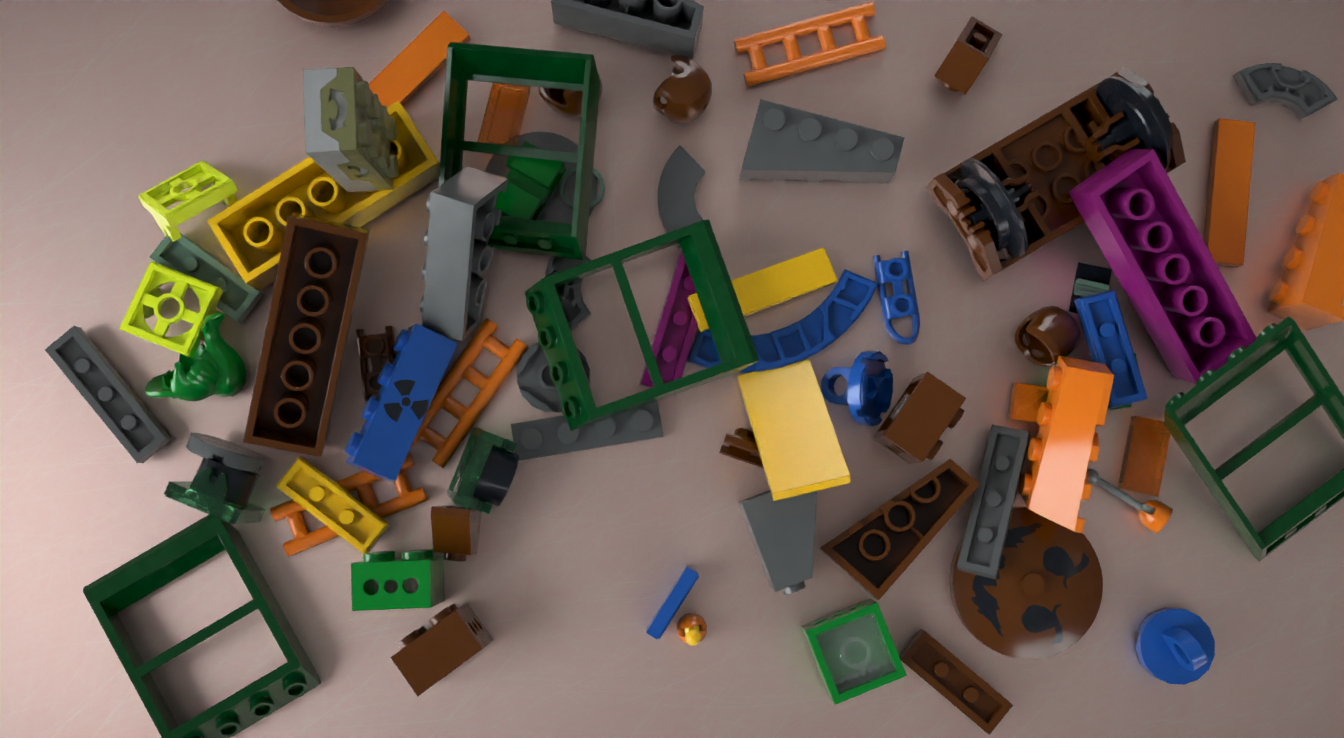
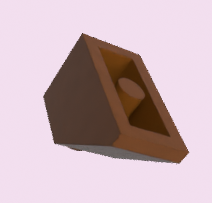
M972 16L934 77L938 78L941 84L948 90L953 92L959 91L966 95L990 59L1003 34Z
M447 505L432 506L433 552L444 553V560L462 562L466 561L467 555L477 554L482 509Z

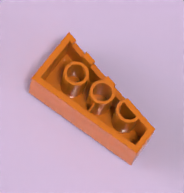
M1340 173L1318 181L1309 195V201H1312L1307 214L1297 224L1295 232L1298 234L1294 247L1288 250L1283 259L1282 266L1285 269L1281 279L1274 284L1269 293L1271 303L1267 313L1283 320L1289 316L1299 327L1306 330L1344 321V306H1342L1344 299V175Z

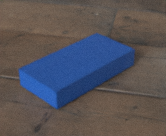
M686 565L646 629L647 634L655 639L661 638L699 578L696 570Z

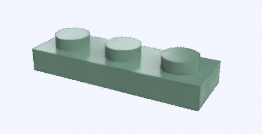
M180 233L182 238L175 242H172L170 237L165 236L150 255V258L158 264L223 289L224 291L216 307L242 324L264 294L246 284L239 275L182 233Z

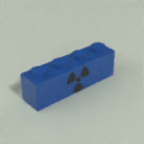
M419 324L410 326L408 330L402 329L393 346L397 354L392 364H385L378 377L377 383L382 385L376 399L370 397L363 409L361 418L365 419V423L360 433L354 432L346 446L345 453L349 454L346 461L347 464L386 481H396L458 343Z

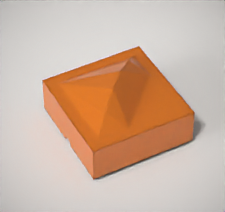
M1012 383L1008 420L1038 424L1037 415L1042 402L1046 403L1050 389L1045 386Z

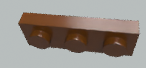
M923 629L918 632L899 656L904 664L989 735L1013 706V704Z

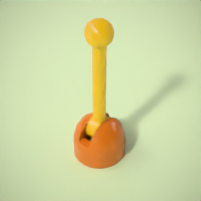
M688 613L679 619L677 634L684 643L695 646L705 638L707 626L705 620L700 615Z

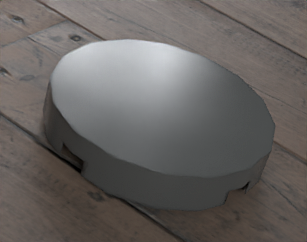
M536 343L522 355L517 367V383L520 392L533 407L544 412L561 413L562 403L556 385L551 380L550 367L544 349L539 343ZM577 348L590 386L589 365L585 356Z
M191 433L186 445L189 451L205 459L213 458L226 464L225 466L255 473L261 469L265 461L264 456L253 450L206 434Z

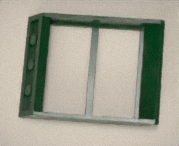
M457 42L449 43L446 60L439 186L462 170L463 151L577 163L572 224L501 216L499 225H494L492 234L489 237L488 245L494 246V249L584 260L587 246L600 93V79L593 54ZM468 80L583 91L578 153L464 141Z
M709 219L544 277L525 291L527 308L533 316L538 331V341L544 349L550 367V377L556 385L562 403V413L568 421L570 431L735 374L760 361ZM679 243L721 364L664 384L623 263ZM613 267L654 387L597 407L556 287Z
M1289 316L1278 325L1271 323L1259 333L1254 343L1247 348L1245 346L1237 348L1227 358L1226 364L1216 371L1210 369L1197 380L1194 388L1186 394L1180 392L1173 396L1167 402L1166 409L1164 410V425L1259 562L1344 498L1343 469L1257 534L1221 481L1320 406L1323 407L1344 439V396L1296 322ZM1285 350L1314 395L1214 470L1184 425Z
M217 510L83 588L87 601L162 738H231L321 684L319 675L239 531ZM226 549L253 600L144 663L117 613ZM259 609L288 662L178 726L150 672Z

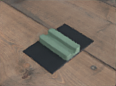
M1078 262L1069 312L1078 313L1074 302L1078 298L1108 292L1112 269Z

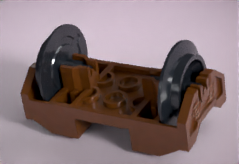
M1124 67L1112 76L1107 77L1100 83L1002 140L966 159L947 172L936 176L926 186L935 203L950 217L966 243L973 264L983 281L1085 222L1068 192L1128 150L1154 149L1166 173L1171 172L1186 162L1180 131L1174 123H1170V116L1163 109L1159 99L1153 95L1154 90L1147 81L1127 67ZM1002 250L1007 259H999L997 252Z

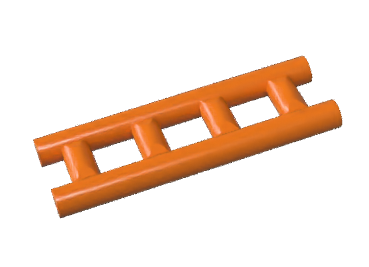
M873 2L863 3L734 39L733 43L736 53L748 51L754 70L743 74L746 87L886 49L883 35L871 38L865 18L875 16ZM851 22L857 42L836 47L831 28ZM817 32L822 52L802 57L796 37ZM783 42L788 61L767 67L762 47Z
M488 318L483 321L439 384L411 447H414L418 440L422 439L435 448L437 453L432 461L442 468L446 466L528 348L526 344L517 338L509 347L494 337L492 334L498 325ZM483 347L501 359L490 377H487L471 366ZM462 377L480 389L468 408L450 396ZM441 408L459 420L447 438L429 427V424Z
M408 452L394 482L399 496L381 504L377 503L370 485L381 480V478L361 471L336 481L348 492L356 490L360 501L382 518L429 500L423 486L412 490L405 469L415 466L411 452ZM293 499L270 508L271 516L275 522L287 518L294 539L283 543L284 551L288 557L339 537L328 526L308 533L301 514L306 509Z

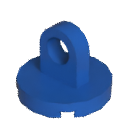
M864 351L857 356L852 368H831L825 373L821 381V392L824 398L834 404L849 405L850 414L859 425L875 426L880 424L883 420L880 417L881 412L887 413L893 394V374L891 369L885 368L884 363L889 361L888 358L880 351ZM843 376L847 381V389L843 395L838 396L834 390V384L837 378Z
M1163 608L1152 612L1142 621L1138 630L1140 632L1138 641H1136V653L1141 665L1151 676L1168 684L1185 685L1198 680L1209 670L1215 656V641L1209 626L1200 616L1185 609Z

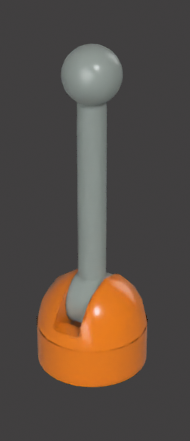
M1088 469V483L1098 484L1137 508L1140 522L1152 532L1158 533L1168 522L1173 511L1168 505L1157 500L1141 503L1100 478L1096 470Z

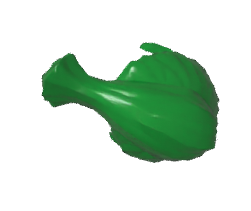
M214 312L204 317L202 330L206 342H202L199 345L193 358L180 354L179 361L174 364L175 369L172 372L168 370L166 373L151 379L144 390L147 397H171L186 401H200L212 395L233 397L242 390L246 382L244 362L219 333L220 323L225 318L224 313Z

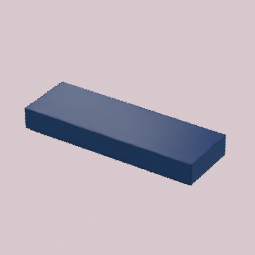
M1115 290L1075 300L1092 362L1105 364L1114 374L1108 409L1148 399Z

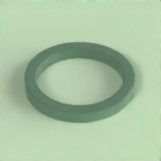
M577 166L568 169L561 177L559 183L561 198L572 209L574 203L566 197L564 185L567 178L576 172ZM594 168L593 175L599 181L600 191L596 199L590 203V209L600 203L605 191L603 178Z

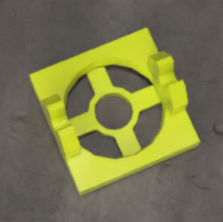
M201 160L139 194L138 198L144 208L152 213L166 237H170L172 242H175L182 238L177 227L179 224L220 201L223 205L231 206L237 202L234 193L238 192V189L232 179ZM211 184V187L200 192L202 187ZM186 188H190L189 190H187V191H185V192H181L182 190H184V189H186ZM177 201H184L171 209H166Z
M150 261L119 329L193 358L200 341H205L202 330L204 317L214 312H220L215 308L224 290ZM175 282L170 293L161 295L160 286ZM188 287L193 289L199 299V313L186 309L183 297ZM167 299H176L180 304L179 313L170 319L163 318L160 312L162 303ZM155 314L158 320L152 331L147 325L145 318L147 319ZM180 320L194 324L190 330L182 335L166 337L171 324L177 323Z

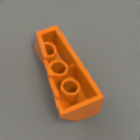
M1059 356L1056 367L1052 366L1048 373L1047 388L1050 389L1046 403H1041L1038 410L1037 423L1040 427L1037 438H1032L1029 443L1028 459L1030 464L1027 473L1023 472L1021 475L1018 492L1022 496L1028 510L1074 532L1082 533L1085 519L1079 518L1078 512L1081 499L1089 500L1092 485L1088 484L1089 472L1087 468L1088 463L1097 461L1100 446L1099 436L1095 432L1096 426L1102 427L1105 424L1114 374L1103 363Z

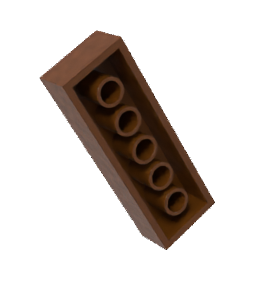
M294 212L288 215L243 439L244 443L318 457L322 456L367 249L369 229Z

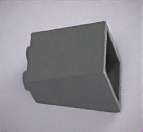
M768 490L738 502L769 586L775 592L781 591L784 595L797 592L806 587L805 580L812 578L817 491L773 501L771 491Z

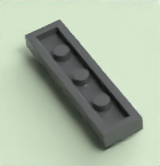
M73 326L45 349L137 463H144L172 440L81 327Z
M658 401L570 431L568 421L564 415L511 424L515 453L519 455V461L664 437Z
M992 424L978 479L980 485L975 491L957 568L959 571L997 579L1029 444L1030 432Z

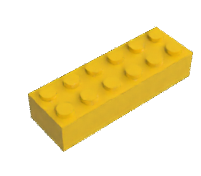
M399 100L387 107L389 115L395 118L397 125V139L390 141V155L395 154L397 156L399 167L398 177L393 178V190L348 192L311 157H307L207 220L210 228L246 284L262 290L276 280L288 215L293 212L361 227L439 178L440 162Z

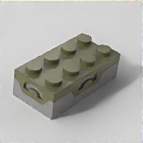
M354 67L303 70L305 153L348 192L393 190V178L398 177L399 167L397 156L395 154L390 155V141L397 139V125L395 118L389 115L387 107L380 103L378 95L371 91L368 82L362 79Z

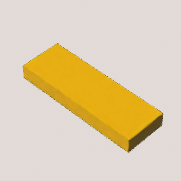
M299 456L276 485L282 492L363 554H368L391 525L303 456Z

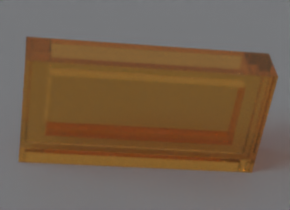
M502 83L492 84L477 142L517 145L531 86Z
M1131 416L1118 489L1159 497L1170 439V432L1164 425V422L1140 416Z

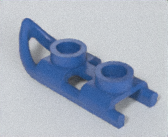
M903 251L901 252V258L881 261L880 255L873 256L886 329L889 335L899 344L911 345L917 340L919 334L920 314L909 252ZM903 280L906 281V287H907V293H908V294H904L903 284H902V281H903ZM885 283H892L894 296L887 297ZM912 316V334L909 338H904L895 331L891 319Z

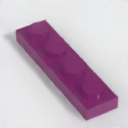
M680 250L651 344L664 384L682 377L698 325L687 299L690 295L695 294L696 290L682 250ZM645 363L639 384L653 388L654 386Z

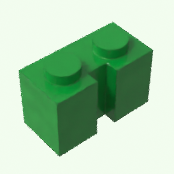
M526 140L524 141V143H523L522 146H521V147L538 148V147H536L535 145H533V144L527 142ZM509 156L506 162V167L510 169L505 177L508 178L506 192L498 193L495 208L502 210L501 216L538 220L560 183L561 177L566 172L564 162Z

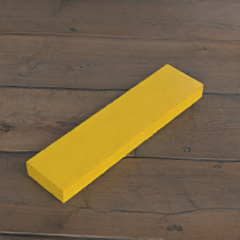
M824 247L731 280L744 317L832 285L838 281ZM697 293L690 295L687 299L700 332L710 330Z

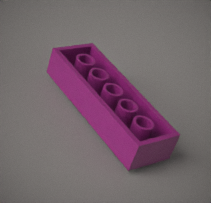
M1130 149L1068 192L1173 377L1196 384L1197 380L1210 369L1216 371L1226 364L1227 358L1237 348L1241 346L1247 348L1257 340L1154 149Z

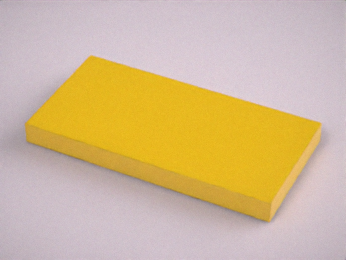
M810 359L780 368L738 375L740 390L773 501L850 483V473Z

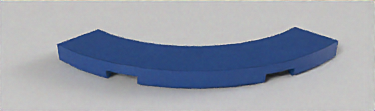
M845 269L830 295L809 315L785 328L770 333L751 335L760 361L737 373H750L780 368L817 354L838 339L858 319L870 302L879 283ZM698 330L686 362L703 368H710L721 364L710 330L704 332Z

